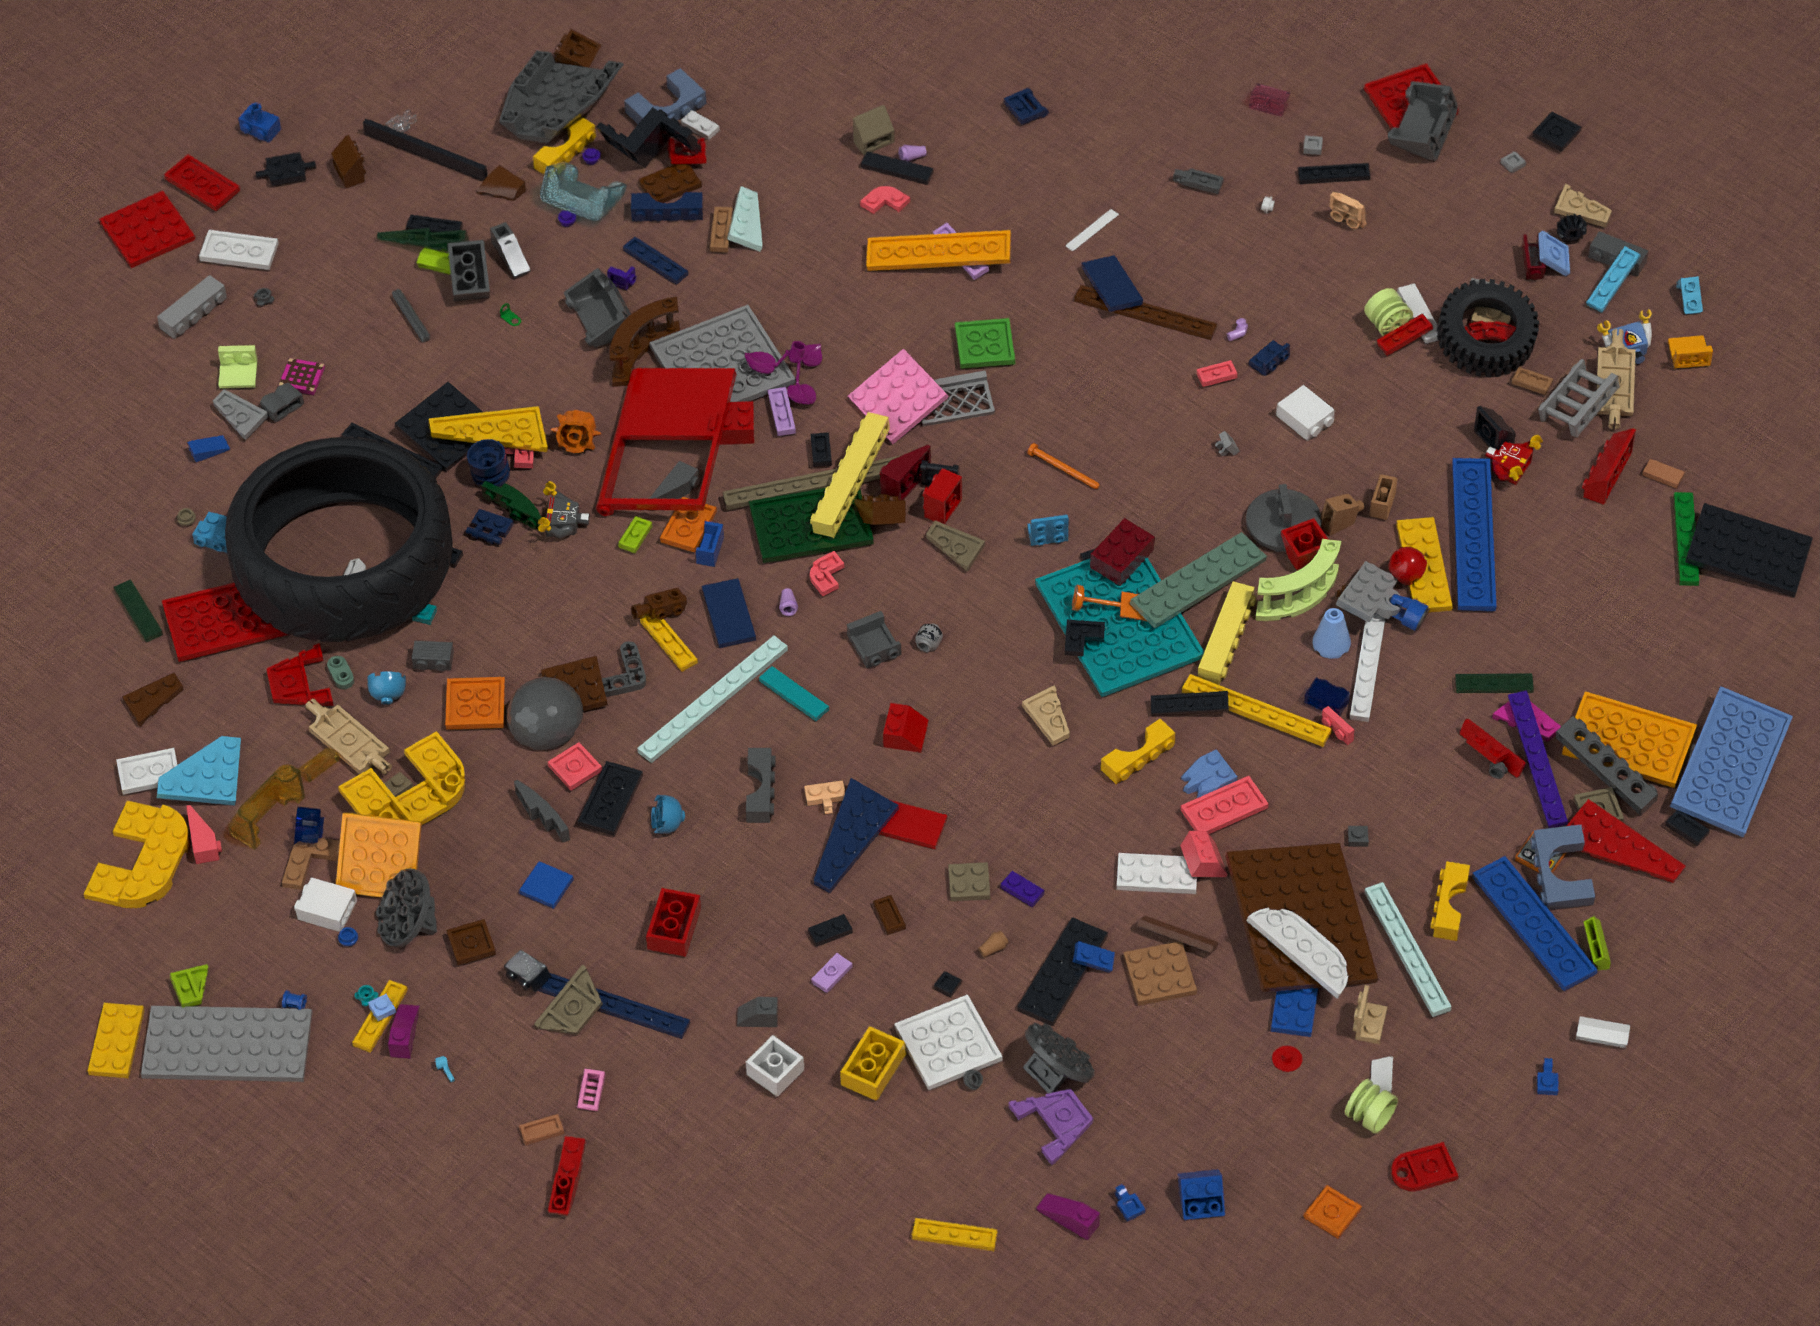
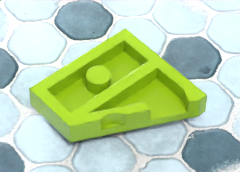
M207 964L170 973L171 982L182 1008L202 1004L208 973Z

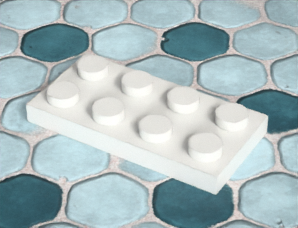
M208 230L199 258L200 261L270 270L279 242L276 238Z
M1119 853L1117 890L1196 894L1197 877L1191 876L1184 856Z

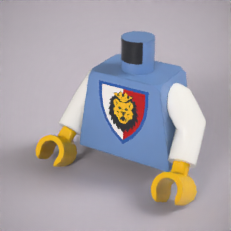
M1650 309L1647 310V317L1643 316V310L1640 311L1639 318L1643 320L1642 324L1638 321L1614 328L1617 329V335L1619 334V329L1624 331L1623 344L1627 349H1636V364L1644 362V355H1646L1647 348L1651 345L1652 330L1651 323L1648 322L1652 315ZM1606 320L1604 321L1605 328H1603L1602 323H1599L1597 330L1603 333L1602 338L1605 346L1608 347L1612 343V330L1614 329L1609 330L1611 324Z

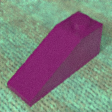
M399 1004L389 1036L388 1047L390 1057L411 1059L420 1005Z
M1047 1193L1036 1207L1038 1212L1086 1240H1089L1100 1226V1213L1082 1202Z

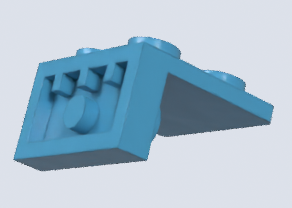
M1068 515L1032 519L1031 523L1027 524L1031 546L1068 541Z

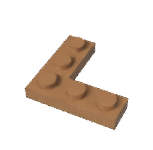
M296 835L282 886L302 890L311 859L318 858L338 861L340 841Z

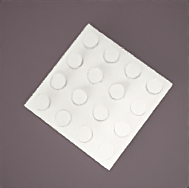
M968 994L894 1024L900 1039L905 1041V1048L928 1090L961 1078L968 1070L978 1071L1002 1061L999 1049Z

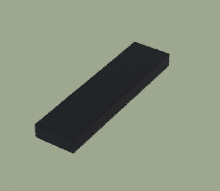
M868 151L861 162V168L927 185L934 173V168Z
M1369 163L1298 167L1300 184L1365 181L1371 178Z
M1228 691L1151 695L1152 716L1229 711Z

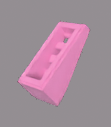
M584 1070L578 1109L598 1112L606 1076L604 1071ZM589 1079H594V1080H599V1082H598V1083L588 1082V1080H589ZM587 1086L597 1087V1090L586 1088ZM585 1093L596 1094V1097L585 1096ZM588 1100L595 1103L594 1105L583 1104V1101Z

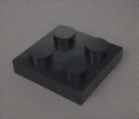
M1551 111L1533 131L1532 137L1563 152L1581 132L1582 126Z

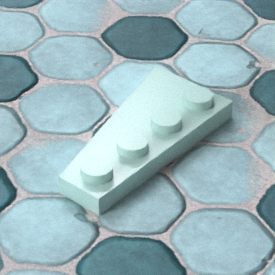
M740 187L727 239L760 252L763 245L758 193Z

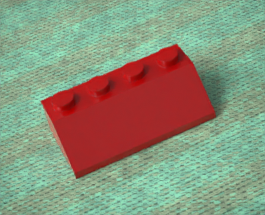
M1632 428L1614 433L1610 440L1607 439L1603 448L1604 452H1600L1597 457V465L1592 466L1589 479L1586 478L1582 486L1584 498L1603 505L1605 504L1632 455L1636 429Z

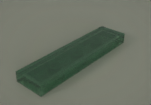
M131 579L114 586L115 593L145 642L162 636V629Z
M1532 673L1455 674L1456 693H1518L1526 690L1527 693H1533L1534 691Z

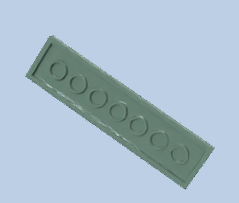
M1241 532L1133 597L1130 605L1154 628H1157L1265 562L1267 556Z

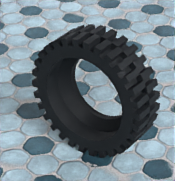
M1480 279L1479 284L1472 280L1469 286L1465 282L1461 284L1460 289L1456 287L1453 290V294L1450 293L1447 296V300L1444 301L1437 325V341H1440V349L1444 348L1443 354L1445 357L1450 355L1449 361L1452 364L1457 361V368L1460 370L1465 366L1467 367L1466 372L1469 374L1472 370L1476 371L1475 376H1481V372H1484L1485 377H1491L1492 373H1495V377H1500L1502 371H1504L1505 375H1508L1511 369L1515 372L1519 365L1523 366L1526 359L1528 360L1531 352H1533L1539 331V319H1537V311H1534V304H1529L1530 299L1527 295L1522 298L1523 292L1520 289L1514 292L1515 286L1510 284L1508 288L1504 287L1505 282L1500 281V284L1497 285L1495 284V279H1490L1489 283H1486L1485 279ZM1477 307L1496 309L1511 317L1516 324V331L1512 337L1504 342L1497 344L1483 343L1468 334L1463 325V314L1465 311Z

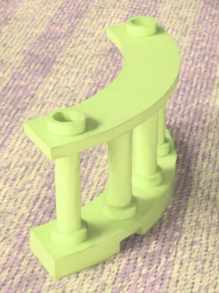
M1322 539L1320 549L1313 560L1292 574L1275 578H1259L1257 595L1264 596L1263 601H1258L1256 620L1276 621L1281 620V617L1290 615L1295 617L1319 604L1327 596V592L1336 581L1339 564H1334L1339 554L1341 541ZM1300 589H1303V590L1300 591L1299 593L1293 595V592H1294V591H1298V590H1300ZM1285 594V599L1271 601V595Z

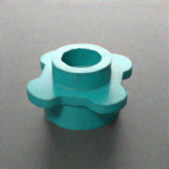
M370 985L361 986L358 992L355 993V999H359L363 1006H369L368 1002L379 997L378 992H374L373 987Z

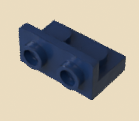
M1272 340L1249 360V365L1266 376L1270 372L1275 371L1280 363L1285 362L1289 358L1290 344L1286 343L1284 346H1281Z

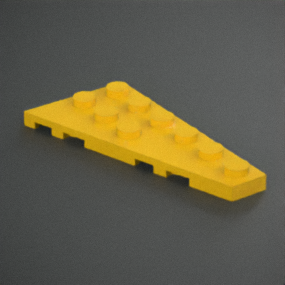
M539 406L429 418L431 437L472 443L484 439H493L499 441L504 447L548 452Z

